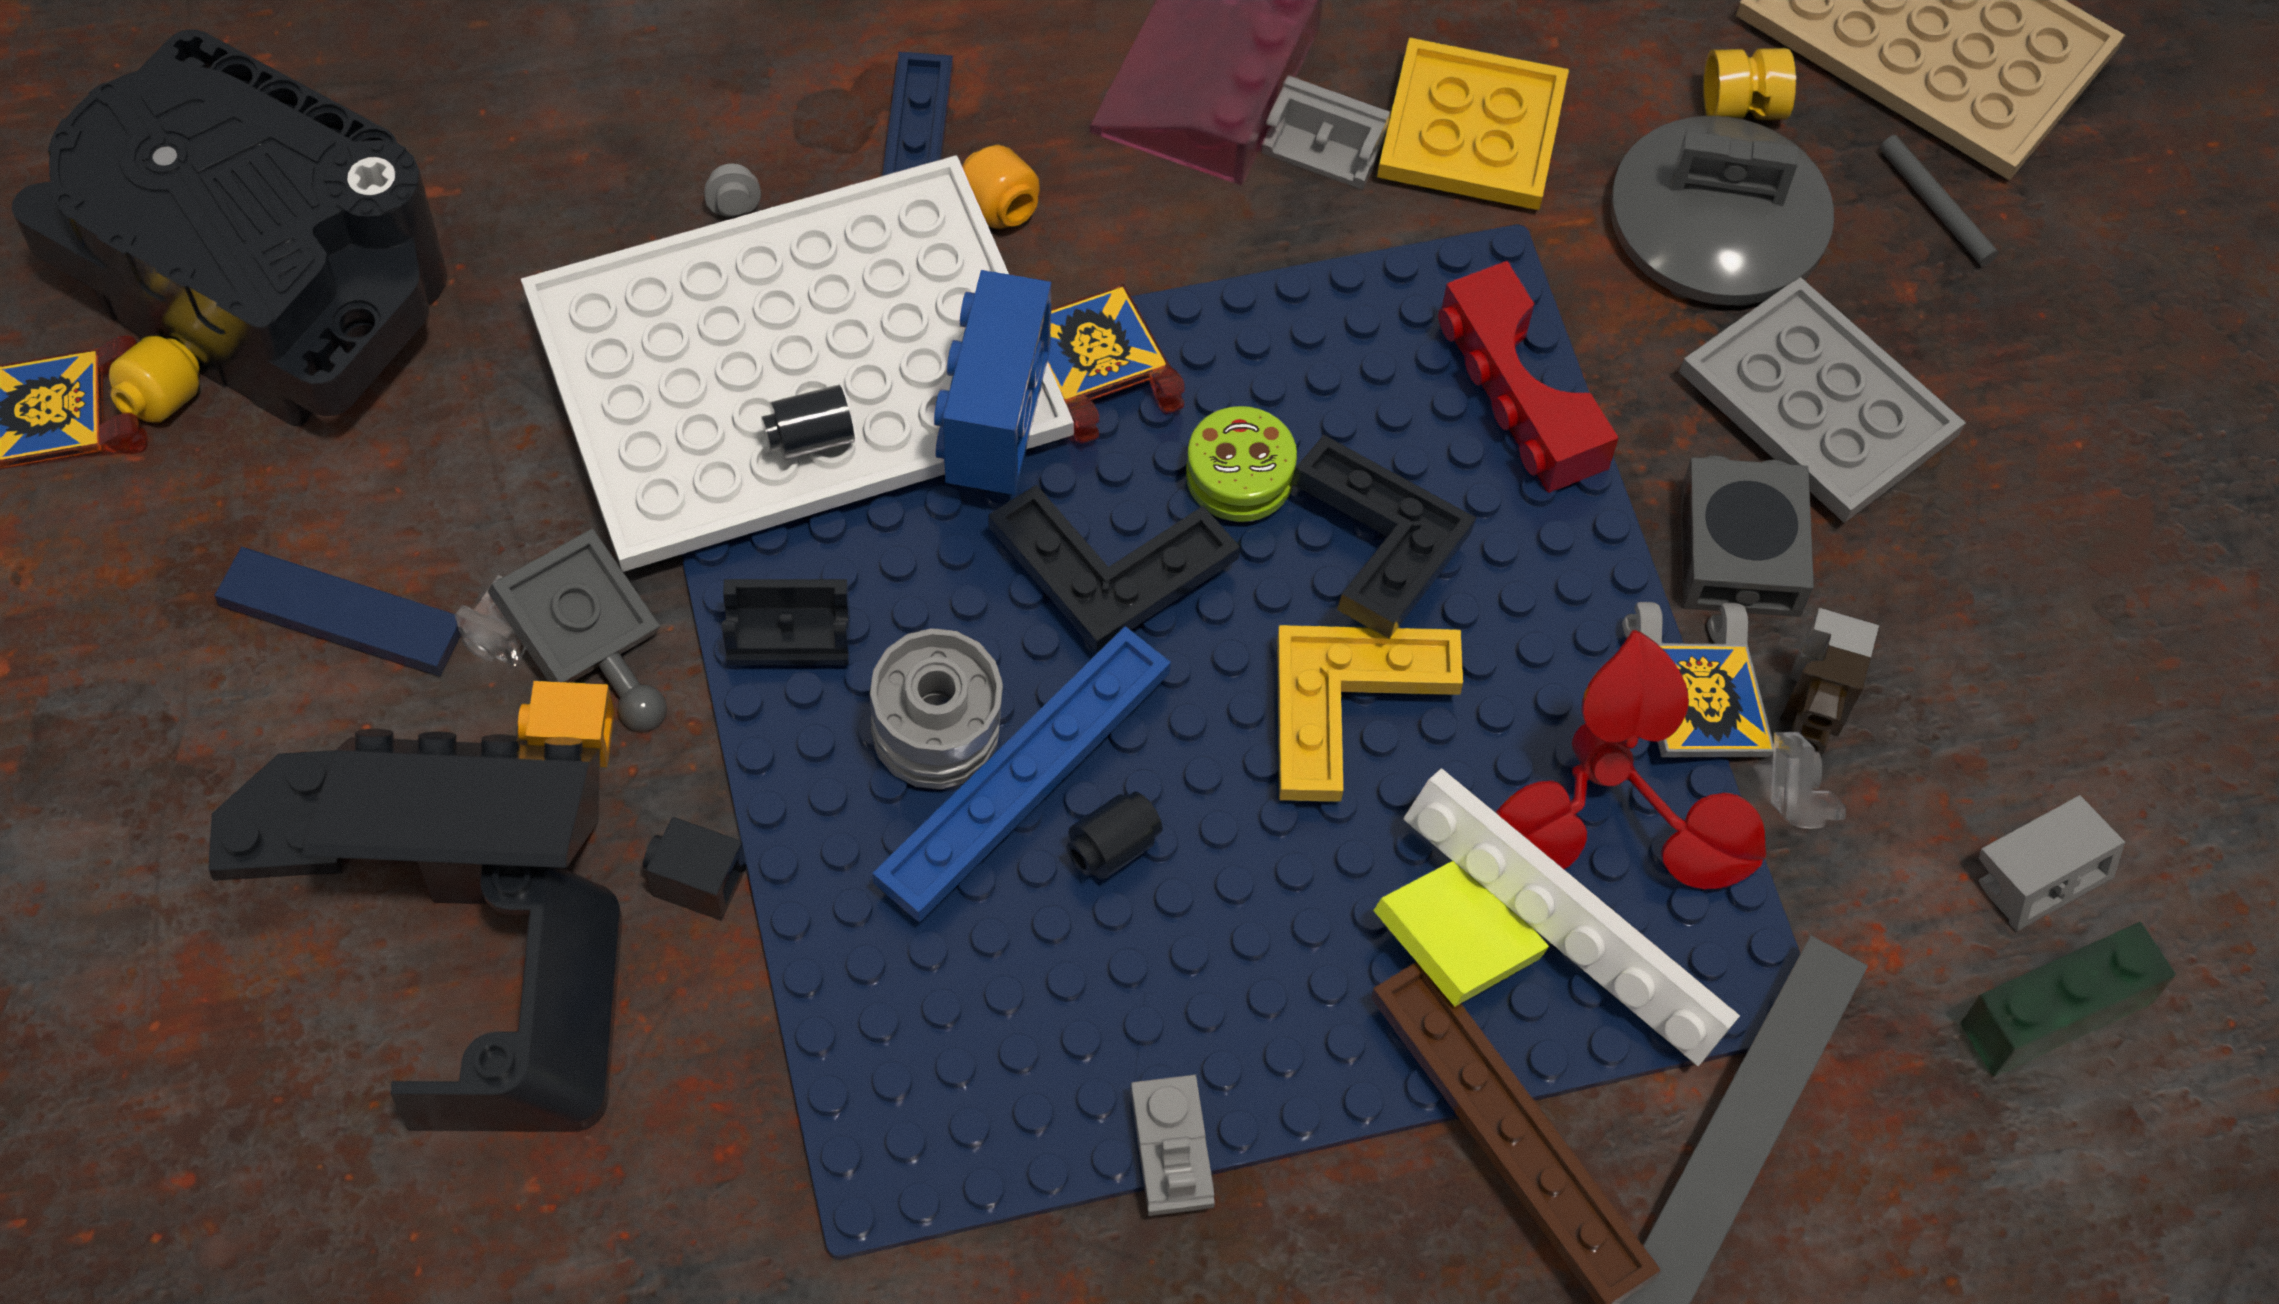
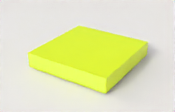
M1454 861L1382 897L1373 910L1454 1007L1536 962L1549 947L1528 923Z

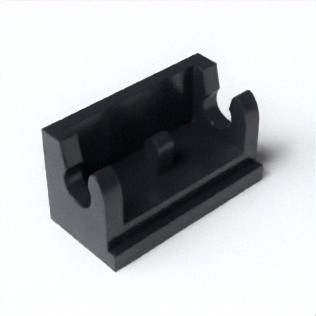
M724 579L723 598L726 621L722 622L727 665H849L850 605L847 579Z

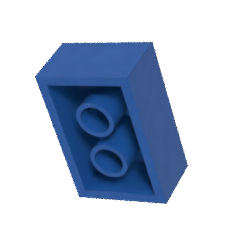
M981 270L975 293L966 291L963 297L960 312V327H965L963 340H953L950 347L947 363V375L953 376L950 391L940 389L936 401L934 425L940 426L937 436L935 456L936 458L944 459L945 483L1015 495L1051 349V282Z

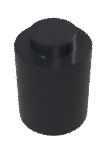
M840 384L769 402L771 414L761 416L762 427L769 450L780 449L785 460L855 442L850 411Z

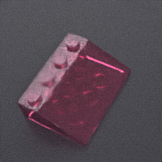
M1156 0L1090 125V133L1242 185L1271 127L1266 125L1284 82L1287 76L1296 77L1320 28L1323 0Z

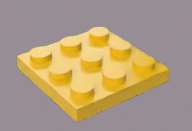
M1409 38L1380 158L1377 178L1540 210L1569 69Z

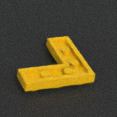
M1279 625L1277 634L1279 800L1341 802L1343 795L1341 692L1460 695L1463 686L1461 630L1398 628L1391 638L1388 639L1369 627Z

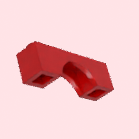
M1508 261L1446 283L1442 308L1438 312V320L1444 336L1450 342L1455 341L1463 353L1466 369L1471 380L1478 386L1482 385L1491 399L1493 413L1498 424L1503 430L1509 429L1518 443L1524 467L1531 475H1537L1546 491L1550 493L1608 470L1619 437L1591 393L1564 392L1548 387L1530 375L1521 364L1515 348L1527 336L1534 302Z

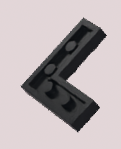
M1325 435L1319 439L1296 466L1291 481L1292 485L1387 536L1385 541L1342 593L1337 610L1388 639L1395 633L1470 536L1476 521V517Z
M1034 485L988 515V527L1096 653L1125 626L1132 630L1238 560L1240 546L1204 506L1109 567L1037 485Z

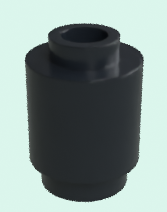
M1134 791L1127 796L1118 794L1070 826L1068 831L1070 842L1067 844V852L1074 865L1083 874L1090 875L1092 873L1100 879H1106L1154 846V838L1162 833V822L1154 806L1141 793Z

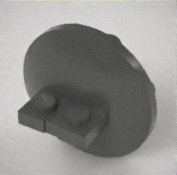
M1689 117L1670 122L1649 132L1635 143L1624 156L1617 170L1610 197V213L1615 234L1622 248L1634 264L1648 277L1669 289L1676 297L1682 299L1691 298L1711 304L1746 307L1753 303L1766 301L1800 277L1805 281L1823 258L1834 224V207L1830 190L1822 173L1809 156L1781 134L1760 124L1733 117Z

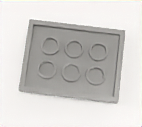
M1801 277L1788 284L1684 358L1679 370L1681 375L1772 458L1791 465L1808 466L1809 491L1844 523L1956 439L1966 424Z

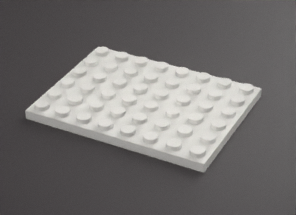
M957 155L521 278L527 303L619 566L623 572L945 474L944 459L936 458L935 456L940 426L934 425V413L940 389L950 391L953 376L947 375V363L952 341L963 340L965 327H960L963 297L966 291L975 293L981 270L1009 274ZM1048 362L1027 449L1074 435L1073 419ZM840 384L850 411L855 442L787 460L783 458L780 449L769 450L761 422V416L771 414L769 402Z

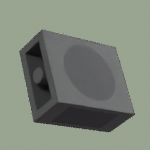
M1723 456L1691 457L1680 488L1683 608L1720 611V606L1724 603H1738L1745 607L1747 613L1801 617L1814 588L1808 466L1791 465L1780 460L1750 462L1730 460Z

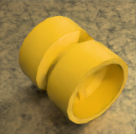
M1714 49L1708 53L1703 85L1707 116L1743 119L1747 112H1750L1756 120H1787L1790 117L1794 106L1796 90L1795 64L1790 49H1756L1751 57H1748L1742 49Z

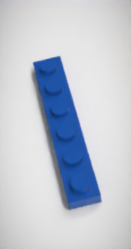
M1125 626L872 873L873 884L920 923L1170 674L1171 662Z

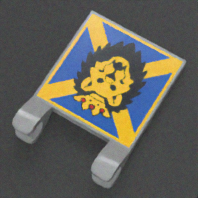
M1654 602L1636 603L1634 607L1636 614L1626 615L1622 622L1626 638L1633 630H1637L1656 642L1667 652L1678 667L1689 694L1688 710L1683 723L1672 736L1658 741L1661 757H1770L1775 752L1747 645L1748 616L1745 607L1738 603H1724L1720 606L1722 615H1713L1709 618L1707 623L1708 631L1716 644L1662 643V612L1658 604Z

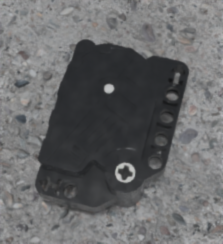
M186 29L177 32L137 71L118 77L108 83L100 84L88 92V96L71 111L66 119L61 120L51 138L48 148L51 181L25 187L17 193L12 201L11 209L30 251L41 260L93 288L103 309L113 321L117 320L126 329L139 336L140 340L147 336H161L166 339L180 341L194 354L200 368L199 374L224 388L227 386L252 400L257 407L294 427L304 425L312 413L321 416H335L349 409L424 324L429 315V305L439 297L443 288L446 287L447 269L422 177L414 156L406 150V147L398 144L395 136L380 125L214 36L197 29Z

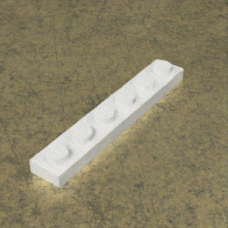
M1442 768L1427 781L1403 820L1699 1066L1740 1015Z

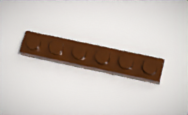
M1417 962L1374 987L1371 996L1373 1002L1596 1304H1619L1656 1280L1661 1272L1659 1266L1463 1005L1459 1004L1454 1007Z

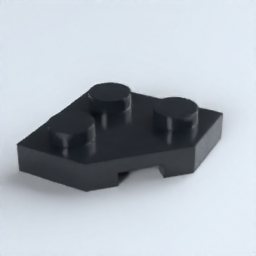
M335 750L277 754L212 813L208 871L214 881L342 872V858L303 856L302 844Z

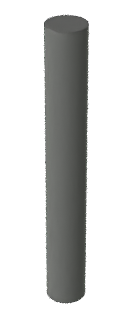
M1897 135L1887 138L1881 144L1879 150L1980 266L1983 267L1990 264L1998 256L1999 251Z

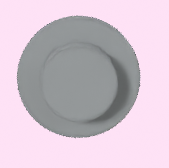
M725 164L716 168L711 173L704 187V196L707 206L714 213L724 217H739L748 214L756 208L761 198L759 181L746 167L739 164Z

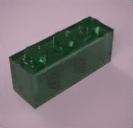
M2140 921L1980 994L1960 1024L1993 1077H1996L2153 1004L2176 976V973Z

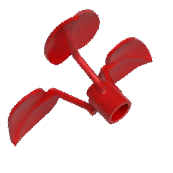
M1633 630L1616 654L1596 672L1584 692L1581 711L1585 723L1577 729L1572 739L1573 752L1580 762L1579 765L1572 769V774L1575 778L1573 799L1570 801L1568 793L1560 783L1540 781L1518 790L1495 812L1565 870L1579 857L1587 840V829L1583 821L1575 815L1585 806L1587 781L1591 780L1602 786H1615L1628 780L1664 820L1677 830L1664 843L1661 850V858L1669 873L1683 884L1700 889L1727 887L1749 877L1762 865L1763 860L1766 858L1763 821L1758 811L1746 799L1731 793L1708 795L1694 803L1684 821L1670 809L1633 766V754L1630 749L1637 745L1638 739L1662 741L1669 738L1683 723L1689 705L1686 683L1674 661L1656 642L1637 630Z

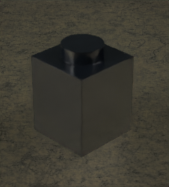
M673 816L663 836L656 834L651 839L643 859V870L647 873L653 897L722 921L747 869L741 840Z

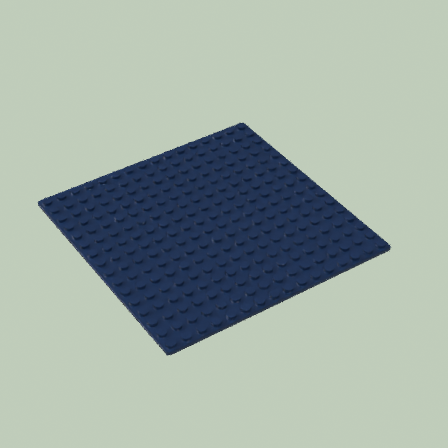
M1519 224L1130 296L1129 299L1166 363V365H1163L1166 372L1067 406L1074 422V435L1026 449L1015 495L945 483L944 474L681 554L740 837L743 843L751 890L828 1254L833 1259L844 1260L1145 1191L1134 1113L1130 1112L1132 1103L1130 1090L1131 1082H1134L1138 1045L1148 1046L1154 1044L1159 1040L1163 1032V1018L1155 1008L1143 1005L1145 992L1157 994L1191 1075H1196L1211 1175L1459 1119L1371 999L1374 987L1416 962L1373 910L1382 897L1452 861L1403 820L1427 781L1441 768L1494 812L1518 790L1540 781L1560 783L1565 788L1571 801L1575 790V778L1572 774V769L1580 764L1572 749V739L1577 729L1585 723L1581 711L1584 692L1596 672L1616 654L1627 639L1622 626L1624 617L1628 614H1636L1634 610L1636 603L1654 602L1660 606L1662 612V643L1684 644L1614 456L1608 470L1548 493L1538 476L1531 475L1524 467L1518 443L1509 429L1503 430L1498 424L1493 413L1492 401L1483 386H1478L1471 380L1466 369L1465 357L1455 341L1450 342L1441 330L1438 312L1442 308L1446 283L1508 261L1534 302L1527 336L1515 348L1521 364L1530 375L1548 387L1564 392L1590 393L1532 238L1525 226ZM1247 406L1266 411L1285 424L1296 444V466L1319 439L1325 435L1476 517L1470 536L1398 627L1461 630L1463 670L1460 695L1341 692L1343 795L1341 802L1279 800L1278 628L1279 625L1367 627L1338 611L1337 608L1342 593L1385 541L1387 536L1293 485L1285 503L1274 513L1262 519L1235 522L1212 515L1240 546L1239 559L1131 630L1171 662L1170 674L920 923L873 884L872 873L963 785L959 784L945 789L915 787L894 776L878 758L871 736L870 690L873 670L885 650L907 634L930 628L958 631L979 642L996 661L1003 683L998 746L994 754L1097 654L988 527V515L1034 485H1037L1109 567L1201 507L1191 495L1186 481V463L1190 437L1196 426L1213 412L1228 407ZM724 579H847L850 605L849 665H727L722 622L726 621L723 598ZM1641 738L1638 739L1637 745L1630 749L1633 754V766L1638 774L1670 809L1684 821L1689 809L1703 797L1718 793H1731L1741 797L1727 757H1661L1658 741H1648ZM1588 780L1585 806L1580 812L1575 814L1583 821L1587 829L1586 844L1579 857L1565 871L1740 1015L1703 1062L1748 1052L1801 954L1766 860L1764 859L1762 865L1749 877L1727 887L1700 889L1685 885L1669 873L1661 858V850L1664 843L1677 830L1664 820L1630 781L1625 780L1615 786H1602ZM1136 791L1145 796L1156 809L1163 826L1162 833L1154 838V846L1106 879H1100L1092 873L1085 875L1079 871L1067 852V844L1070 842L1068 833L1070 826L1118 794L1127 796ZM1540 933L1538 934L1549 947L1539 960L1461 1003L1534 1101L1695 1064ZM1156 1064L1148 1067L1143 1072L1141 1081L1178 1077V1075L1171 1067L1164 1064Z

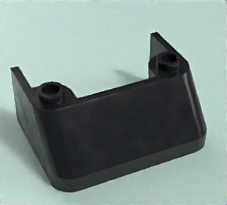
M417 861L434 903L489 904L494 910L503 914L529 915L518 1032H490L473 1040L463 1054L459 1082L392 1081L390 1094L408 1131L579 1132L594 1126L603 1117L607 1109L623 922L621 909L615 894L607 887L564 868Z

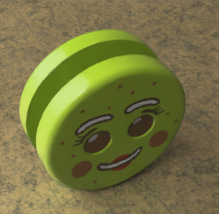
M1235 406L1213 412L1196 426L1189 440L1186 481L1191 495L1201 507L1204 506L1209 513L1221 519L1248 522L1269 516L1285 503L1293 487L1291 481L1297 462V449L1294 438L1283 422L1261 409Z

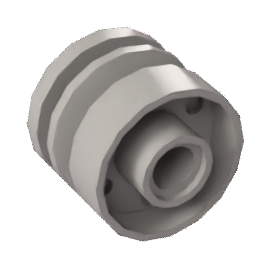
M930 628L905 635L888 647L873 670L871 682V736L878 758L894 776L915 787L945 789L965 783L993 756L998 746L1003 683L996 661L979 642L958 631Z

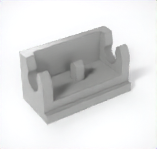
M1287 76L1283 88L1269 114L1266 125L1271 126L1264 139L1261 153L1363 190L1383 150L1390 112Z
M2079 795L1981 848L1979 859L1989 874L1980 878L1979 882L1989 898L2009 919L2008 923L2017 932L2115 878L2125 841Z

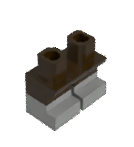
M1822 608L1818 609L1795 658L1790 679L1797 681L1780 717L1781 720L1792 723L1787 742L1788 747L1815 756H1822L1827 748L1830 734L1839 736L1863 690L1879 625Z

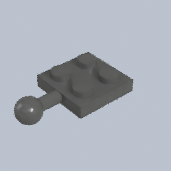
M593 528L491 584L488 594L549 682L572 683L599 667L620 697L618 714L620 720L628 729L639 733L650 732L663 723L667 714V703L663 694L653 686L640 684L621 656L622 653L654 636L660 625Z

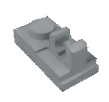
M1196 1075L1131 1082L1130 1093L1148 1215L1153 1216L1214 1208V1189Z

